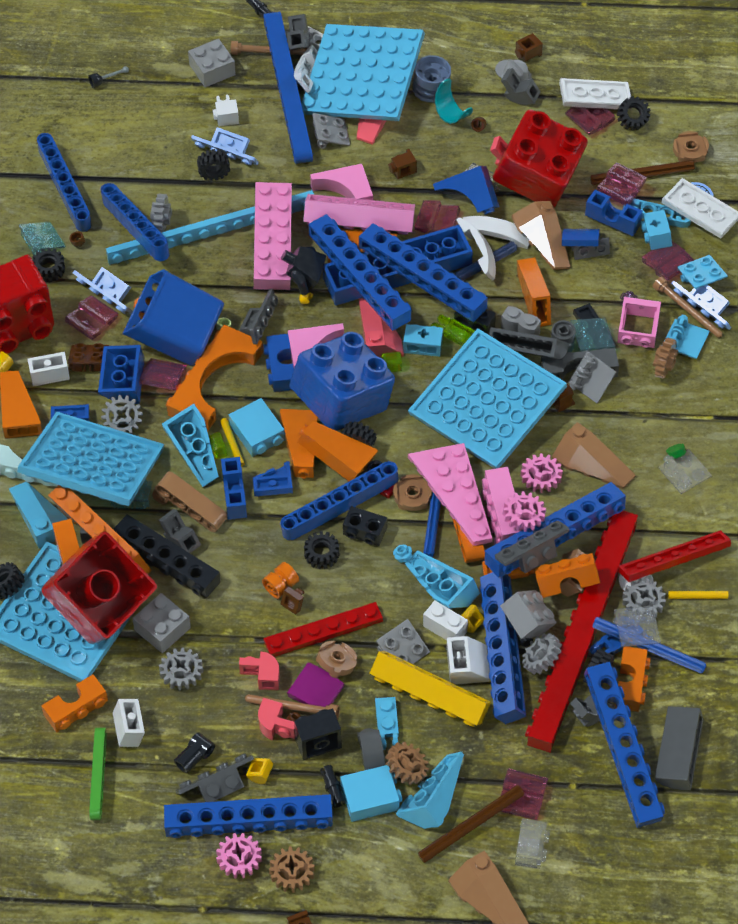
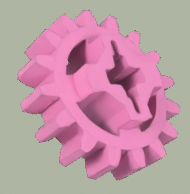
M540 453V457H536L534 454L532 460L527 458L526 463L522 464V483H526V488L532 486L533 492L537 489H540V493H543L544 489L551 492V487L556 489L557 483H561L563 473L561 464H557L556 458L551 460L549 454L546 458L543 457L542 453Z
M522 491L521 495L514 493V497L509 496L507 502H504L502 513L505 516L504 521H510V527L517 526V531L520 528H523L524 532H527V528L534 531L535 525L540 527L541 522H544L546 508L543 507L544 502H538L539 496L533 498L531 492L528 495H525L524 491Z
M233 833L232 839L226 836V843H219L220 849L216 850L218 856L216 860L217 864H220V870H225L227 876L233 873L235 879L238 874L245 878V873L253 874L252 868L258 870V863L262 862L261 848H258V841L252 842L251 835L245 838L244 833L240 837ZM237 851H239V855H241V860H239V857L237 856Z

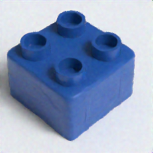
M346 332L341 337L326 343L316 344L313 348L301 352L297 358L289 386L325 426L338 431L343 429L346 423L359 422L387 410L395 376L388 369L385 360L377 357L364 343V339L360 334Z

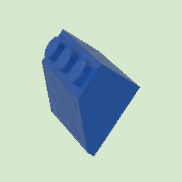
M141 345L104 346L98 388L99 395L112 400V397L118 400L119 395H121L122 399L129 396L130 402L135 399V404H140L145 361Z

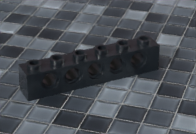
M126 514L113 529L140 554L147 564L159 568L164 575H170L180 585L189 587L196 595L207 598L220 584L219 571L130 515Z

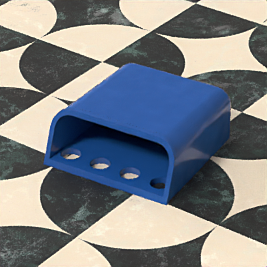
M163 269L149 276L122 334L183 363L194 366L208 343L224 307V302ZM154 284L158 285L156 291L152 289ZM147 298L152 299L149 305L145 302ZM141 312L145 313L142 319L139 317Z

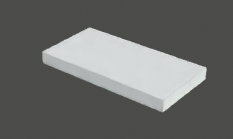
M560 78L559 82L563 106L618 109L626 98L631 97L628 82Z
M683 178L662 198L661 203L720 239L738 221L737 210Z

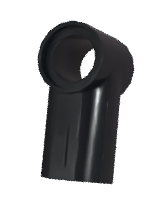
M198 732L190 739L188 746L174 759V763L183 773H188L202 758L206 759L213 753L215 744Z

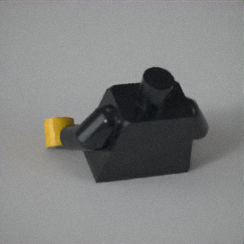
M301 246L294 253L285 250L281 256V260L289 264L286 272L287 275L294 280L300 290L299 300L301 304H309V299L313 298V294L309 293V291L319 283L326 255L317 252L314 247Z

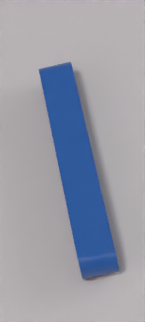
M41 133L37 137L39 154L76 229L81 232L88 231L92 226L90 212L53 137L49 133Z
M107 183L102 185L100 190L104 206L155 260L164 261L170 256L168 242L162 233L115 184Z
M391 461L384 462L284 516L280 521L283 537L286 540L297 539L348 511L351 506L356 507L384 490L389 489L399 480L397 465Z

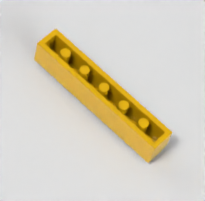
M385 650L378 652L369 673L375 676L374 679L384 684L388 682L392 684L393 689L399 692L404 690L410 693L409 696L415 700L421 701L423 699L428 702V706L434 709L441 708L450 717L456 718L458 716L464 719L463 722L472 727L483 723L491 701Z

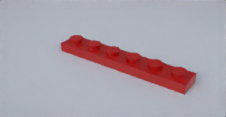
M720 530L619 565V573L628 582L635 581L731 546V539Z
M373 602L263 638L268 653L276 657L383 622V617L377 603Z

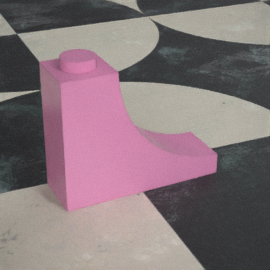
M362 164L310 174L312 191L327 190L339 193L346 198L373 200V194Z
M343 323L288 330L291 360L294 368L301 352L313 348L316 344L326 343L343 336Z

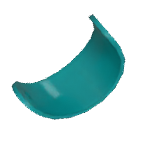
M450 78L444 80L437 88L435 106L440 118L452 124L470 116L473 108L470 107L462 111L458 107L452 96V80Z

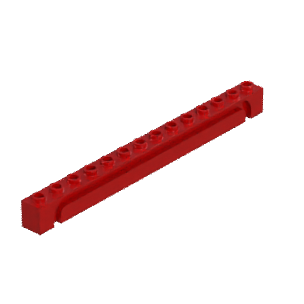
M623 510L608 518V530L603 531L601 537L603 543L601 546H597L595 557H597L595 563L600 583L583 587V594L579 593L576 602L578 605L577 610L573 609L570 617L572 621L571 626H566L564 632L566 639L564 642H560L562 644L559 648L561 653H559L558 660L553 661L554 665L551 666L553 670L552 675L548 674L545 681L547 688L545 692L541 691L538 700L540 706L538 709H534L532 715L533 724L532 726L528 725L525 737H528V746L551 753L556 735L559 732L589 653V648L597 632V629L592 627L596 617L602 618L619 574V565H622L630 540L635 532L638 521L637 514Z

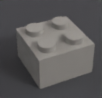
M220 39L188 51L189 65L204 87L236 75L235 61Z
M536 590L516 592L500 605L521 639L540 637L557 623L553 612L546 607L542 595Z
M162 593L133 617L134 630L161 653H164L191 628L189 616Z

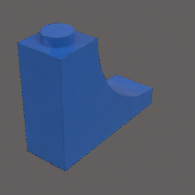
M478 166L433 184L435 191L453 189L463 193L472 201L478 213L488 215L494 213V209L500 207L487 166Z

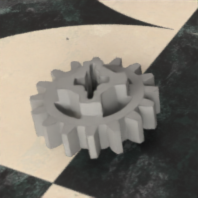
M157 194L156 202H152L150 213L151 223L162 233L165 232L166 225H170L172 215L171 203L168 201L167 194Z
M119 395L118 400L112 397L111 404L109 402L105 403L108 408H102V412L106 414L101 416L102 420H106L103 425L133 434V428L139 429L136 424L142 423V420L138 418L143 416L142 412H138L141 408L140 405L135 406V399L130 402L129 396L122 399L121 395ZM118 404H125L123 407L116 406ZM132 409L135 413L134 420L130 417ZM110 412L114 415L112 422L109 419ZM125 412L126 418L119 419L118 414H123ZM120 425H127L125 428H119Z
M640 578L637 584L631 581V587L626 586L625 592H623L622 604L626 606V612L632 611V617L637 614L639 615V620L643 616L649 620L650 615L656 618L658 612L662 613L663 607H665L666 594L662 593V586L656 587V581L650 584L649 579L646 582H642Z
M543 633L541 638L537 636L534 642H530L531 646L525 648L526 653L522 655L524 658L522 660L523 667L534 675L536 672L541 674L543 669L547 671L548 666H553V661L558 660L557 654L561 653L559 649L562 646L559 643L560 640L551 633L547 635Z
M183 647L180 652L176 649H173V654L167 652V659L162 658V664L159 665L160 677L164 679V684L170 683L171 689L178 686V690H181L182 686L189 689V684L195 686L196 679L201 680V673H203L202 659H199L198 654L192 655V649L185 652Z

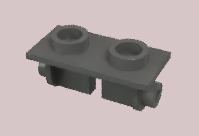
M601 237L599 239V246H571L572 252L574 251V260L610 254L609 237Z

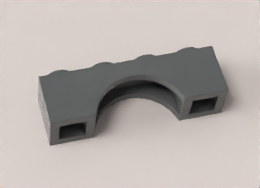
M615 348L567 352L562 359L541 356L540 367L561 380L564 379L567 373L577 369L587 351L615 370L616 374L614 377H618L619 371Z

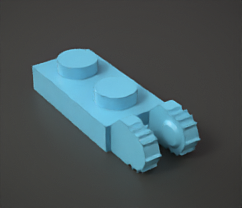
M395 697L375 698L377 729L380 732L383 750H386L387 747L385 738L393 737L392 746L398 742L399 731Z

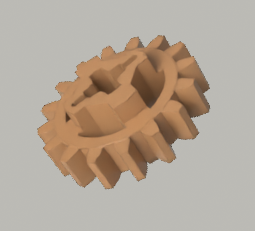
M667 337L663 342V346L660 345L657 348L653 362L656 377L664 379L668 371L674 368L678 355V350H675V339Z
M397 742L388 750V754L385 756L388 760L386 765L391 766L389 772H394L396 774L395 779L400 777L401 783L407 781L409 785H412L413 782L418 784L426 777V773L429 771V768L426 767L428 761L423 760L425 754H420L419 748L415 750L413 744L407 746L406 742L402 744Z
M290 846L287 852L282 848L281 855L275 853V860H270L269 874L271 875V881H276L277 888L283 886L284 892L291 888L292 893H295V888L297 887L302 891L303 884L309 886V879H314L313 871H315V865L312 864L313 858L308 857L307 851L300 853L299 847L296 851H293ZM291 864L293 865V868H294V870H293V875L291 874V871H290V869H291Z

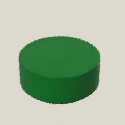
M676 444L666 450L670 459L679 458L687 452L684 444Z

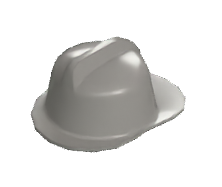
M503 60L495 67L496 74L500 78H503L507 69L513 68L521 81L532 79L528 66L522 60Z

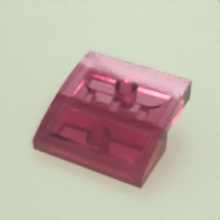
M571 107L565 112V115L588 135L602 130L615 120V115L608 109Z
M616 162L608 170L606 178L597 186V191L611 196L610 199L625 206L634 200L646 182L647 177Z
M423 200L414 228L417 231L429 234L455 226L460 208L456 205H442L437 200Z
M673 241L670 247L651 250L642 256V262L654 268L656 275L664 277L667 281L681 273L677 268L678 266L694 261L683 248Z
M91 295L79 302L78 309L65 317V322L93 340L115 321L118 313Z
M151 358L143 370L139 383L176 390L177 386L181 383L182 376L186 373L187 365Z
M508 769L501 796L516 785L523 789L524 796L501 812L538 820L548 778Z

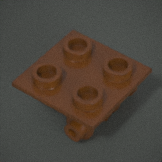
M78 343L72 345L68 358L69 370L82 372L84 368V372H86L87 364H89V371L92 372L93 364V371L101 372L103 348L109 345L101 343L94 345Z

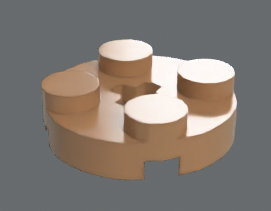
M686 131L679 134L678 138L674 140L673 152L678 157L679 162L692 160L695 163L706 159L709 149L706 137L703 136L702 138L694 131Z
M410 474L403 476L394 485L393 497L401 510L417 511L426 509L431 501L432 490L428 486V482L419 475ZM410 490H414L417 494L409 495L408 493H410Z
M327 641L321 645L316 662L334 678L352 673L357 664L355 651L345 643L339 645L335 644L336 641Z

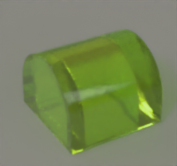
M401 352L381 354V358L385 360L391 372L402 371Z
M221 433L211 434L209 440L214 458L227 457L228 454Z

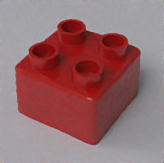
M529 109L525 112L494 171L492 179L533 201H550L553 208H555L578 166L588 140L579 130L568 128L550 119L544 112Z
M28 254L0 265V352L8 354L13 352L20 342L33 337L35 340L46 338L50 335L54 326L48 286Z
M104 531L84 543L44 584L41 591L43 596L87 642L95 644L110 638L157 589V584L108 532Z

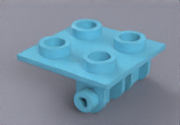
M710 255L677 267L682 273L680 275L681 281L690 282L695 289L728 277Z
M681 315L678 319L674 320L666 338L676 340L675 350H678V353L697 359L710 331L689 324L688 317Z

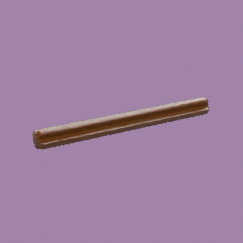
M692 160L594 174L590 176V181L592 185L693 171L695 164Z
M516 785L419 851L418 856L421 861L427 862L524 796L523 789Z

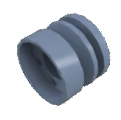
M428 55L419 59L415 66L413 78V92L415 96L425 102H435L437 88L444 80L451 77V66L444 58L436 55Z

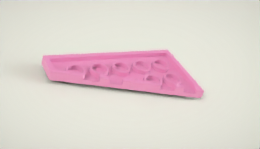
M465 444L409 453L408 459L410 462L414 463L419 474L428 482L430 489L442 505L448 509L450 516L460 525V529L473 546L491 543L492 535Z

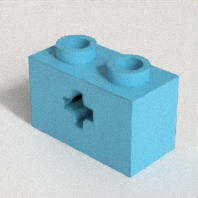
M665 210L644 213V221H641L642 232H646L644 233V239L646 244L649 243L650 249L655 250L672 246L671 231Z
M406 324L403 353L440 357L443 328Z

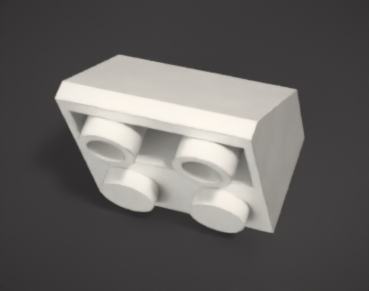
M468 636L447 638V659L451 683L467 684L491 681L489 678L490 670L486 644Z

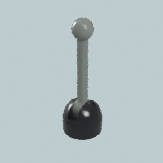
M124 66L121 70L104 76L98 73L88 75L89 83L92 88L99 87L103 79L120 73H128L129 68Z

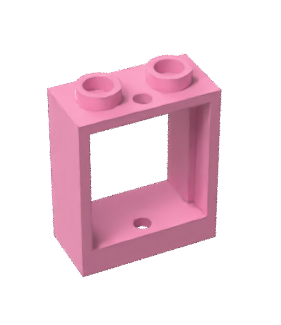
M624 297L617 343L654 348L661 302ZM626 314L654 318L652 334L625 331Z

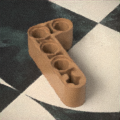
M167 472L152 493L153 498L158 503L165 505L170 501L211 532H216L228 517L223 509L172 472Z

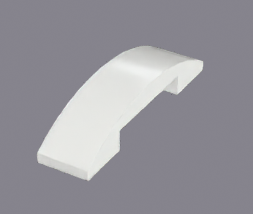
M313 45L309 46L302 55L294 71V78L307 93L311 91L313 86L310 75L318 53Z
M487 216L463 217L481 234L513 241L517 247L525 249L529 247L530 239L525 234H521L512 222Z
M460 217L456 220L463 233L470 240L475 239L483 254V257L478 262L484 274L493 281L496 275V265L489 243L473 225Z

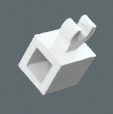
M226 95V100L222 101L217 96V102H215L216 109H213V118L217 120L218 127L239 124L236 99L230 100L229 95Z

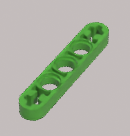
M106 727L95 728L90 820H101L107 740Z

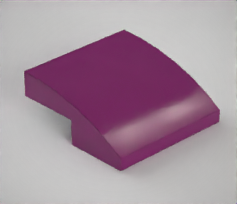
M308 662L287 694L289 698L301 703L326 707V705L329 706L334 702L345 685L338 678L330 676L327 671Z

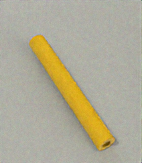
M222 418L220 423L233 456L240 457L242 467L245 463L227 418Z
M668 591V599H728V591Z

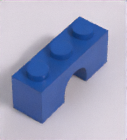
M594 190L586 201L585 216L634 236L641 225L643 210L626 204L623 210H618L611 204V196Z
M289 335L266 336L267 344H263L264 355H268L269 358L265 359L266 368L271 371V374H268L269 385H273L274 392L292 390L289 384L294 372L293 363H280L284 360H291Z
M240 457L221 459L228 520L247 518Z

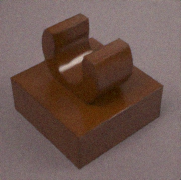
M287 587L283 592L280 604L296 615L301 611L304 599L302 595L305 592L300 588L293 590Z

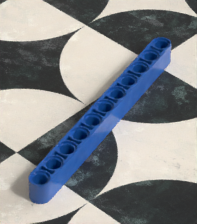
M281 12L263 14L264 25L295 164L312 162V149L297 82L294 78V69Z

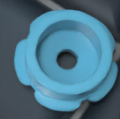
M405 544L397 546L393 551L395 559L401 563L409 561L412 557V548L410 546L407 547Z

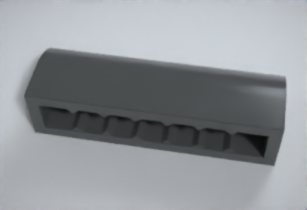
M492 327L489 333L491 337L516 352L562 359L567 353L570 344L555 338Z
M668 706L655 774L656 781L665 787L691 790L704 720L700 708Z

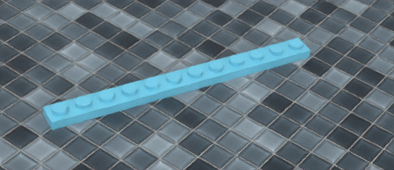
M312 190L292 196L291 214L305 209L307 195L314 194ZM255 206L162 232V235L167 239L168 248L240 229L255 224ZM137 240L106 248L109 265L149 254Z

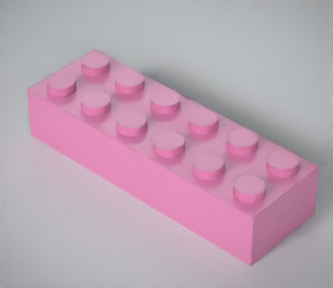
M255 182L253 289L290 290L291 277L286 273L289 264L281 260V256L285 250L291 252L292 183Z
M308 194L305 200L303 222H308L307 224L309 225V223L327 214L345 229L362 227L361 230L365 231L374 223L378 227L384 228L388 233L392 230L398 231V234L406 235L408 232H412L415 204Z

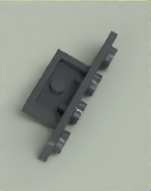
M269 289L260 308L249 309L240 327V332L251 336L253 344H258L263 336L265 327L268 326V321L272 317L275 307L278 305V297L275 295L274 289Z
M560 521L552 522L543 529L495 554V559L505 566L519 560L520 570L527 573L557 556L554 540L568 533L569 527Z
M246 753L234 758L235 762L229 765L227 762L216 767L217 771L212 773L206 771L197 776L198 780L182 782L179 784L180 788L175 791L177 794H182L198 786L204 801L214 802L244 787L236 768L253 760V755L247 756Z

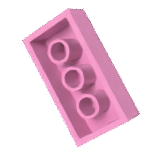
M508 467L485 470V478L482 479L483 489H481L483 501H487L485 506L487 517L491 516L490 529L496 535L494 538L495 545L519 532L516 530L517 526L510 527V521H504L505 516L502 514L504 502H507L509 496L514 497L515 493Z

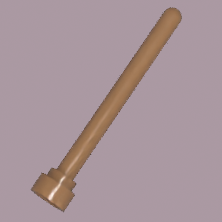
M231 41V55H238L241 52L270 53L269 46L242 45L238 41ZM308 48L289 51L292 55H303Z
M661 276L654 282L652 287L657 292L667 294L716 337L720 338L722 336V331L674 292L664 277Z
M250 694L245 697L246 702L261 705L263 698L283 703L284 709L314 714L323 709L329 710L333 708L337 720L340 715V706L335 704L322 707Z

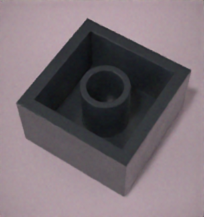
M333 708L329 710L323 709L316 714L301 716L294 720L295 741L303 760L342 748L341 727Z

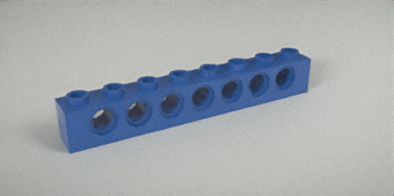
M326 214L309 223V236L392 331L411 321L412 309L410 305L401 299L397 290H393L389 281L380 275L377 267L371 265L367 256L362 254L358 246L348 239L346 232L341 231L334 219H331Z
M372 223L359 236L360 249L470 321L474 322L487 309L488 297L483 292L477 291L469 283L463 282L455 274L449 273L441 265L432 262L424 254H420L410 245H406L396 236L386 232L384 228Z
M610 482L545 517L540 527L535 525L534 531L530 528H527V532L521 530L486 549L485 564L498 578L509 574L514 569L520 567L519 560L505 566L495 559V554L543 529L552 522L560 521L569 527V532L554 540L555 547L557 548L560 544L576 537V535L622 512L625 509L626 495Z
M492 572L480 577L481 606L484 611L483 624L486 630L485 642L488 649L487 660L490 668L489 678L491 680V696L494 706L492 711L496 719L504 724H508L526 717L517 632L500 607V605L513 596L511 577L505 574L498 578Z
M610 662L588 667L585 670L584 676L636 827L639 828L660 822L664 817L663 814H665L664 806L657 799V786L655 782L652 783L649 776L651 775L650 766L644 761L643 746L641 743L638 744L636 726L631 724L629 706L624 704L623 689L621 686H618L616 681L618 679L615 667L611 666ZM607 683L610 689L605 690L600 684ZM607 702H614L617 708H609ZM614 721L622 722L623 728H617L614 725ZM620 741H628L630 747H623ZM627 760H634L637 763V766H629ZM634 779L642 780L644 785L637 786L634 783ZM640 799H648L650 806H644Z
M331 794L164 805L166 837L180 838L187 835L199 837L203 834L217 836L224 833L242 834L250 831L262 833L266 830H305L312 827L325 829L328 826H333ZM308 812L316 813L314 815H307ZM288 813H294V814H295V815L292 816V817L286 816V814H288ZM268 814L274 815L272 818L265 817ZM253 816L251 819H245L244 817ZM225 817H231V818H232V819L229 820V821L223 820ZM205 818L211 819L209 822L202 821ZM183 820H190L189 823H182Z

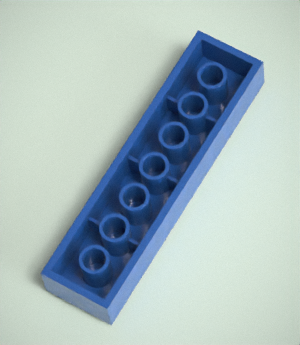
M460 225L402 241L406 245L413 247L415 251L427 256L432 262L441 265L448 272L472 264L473 251ZM362 253L367 256L372 266L377 267L380 275L389 281L392 288L412 283L368 253ZM333 262L324 264L323 280L335 306L363 298Z

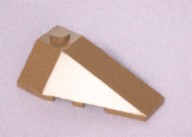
M534 201L512 214L511 218L517 230L521 234H525L530 239L529 243L532 246L535 245L540 250V256L553 270L570 268L566 248L562 246V233L558 217L550 201Z
M578 422L565 433L552 455V459L556 458L557 463L570 471L574 469L584 473L583 475L590 477L591 475L600 478L602 482L607 484L612 482L615 486L622 489L636 476L591 431Z
M485 850L468 859L448 880L461 900L468 902L478 913H482L490 919L493 924H529Z

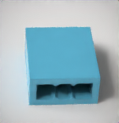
M262 398L228 414L230 427L252 457L262 454L267 449L278 446L285 441L284 428Z
M385 765L340 776L341 789L346 800L351 822L399 809V802H402L400 789L396 790L394 784L397 783V780L394 778L395 773L389 772V766Z

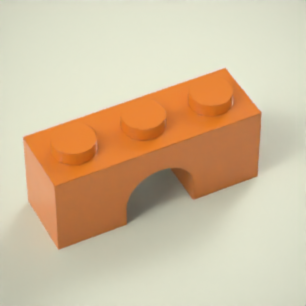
M593 553L582 554L572 559H563L549 565L543 564L535 568L537 583L543 598L560 594V583L568 577L577 579L581 588L600 583Z
M624 646L620 673L630 675L633 680L629 682L618 681V686H621L623 689L624 704L629 706L630 711L639 712L640 704L644 705L646 693L642 692V687H647L648 675H644L645 669L649 670L651 658L647 657V649Z
M93 674L76 684L77 692L80 696L76 702H64L58 695L41 705L43 715L56 733L67 729L76 720L85 718L89 712L101 708L108 701L106 690Z

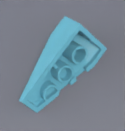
M195 404L162 423L164 431L202 487L219 478L205 420Z
M27 481L9 488L38 548H42L46 541L49 543L56 542L52 523L67 520V517Z
M418 550L405 563L406 567L430 596L448 608L468 607L480 594L474 578Z
M457 752L446 755L431 771L433 776L418 785L420 790L414 796L409 795L404 800L396 815L423 829L437 828L442 825L450 808L464 754Z

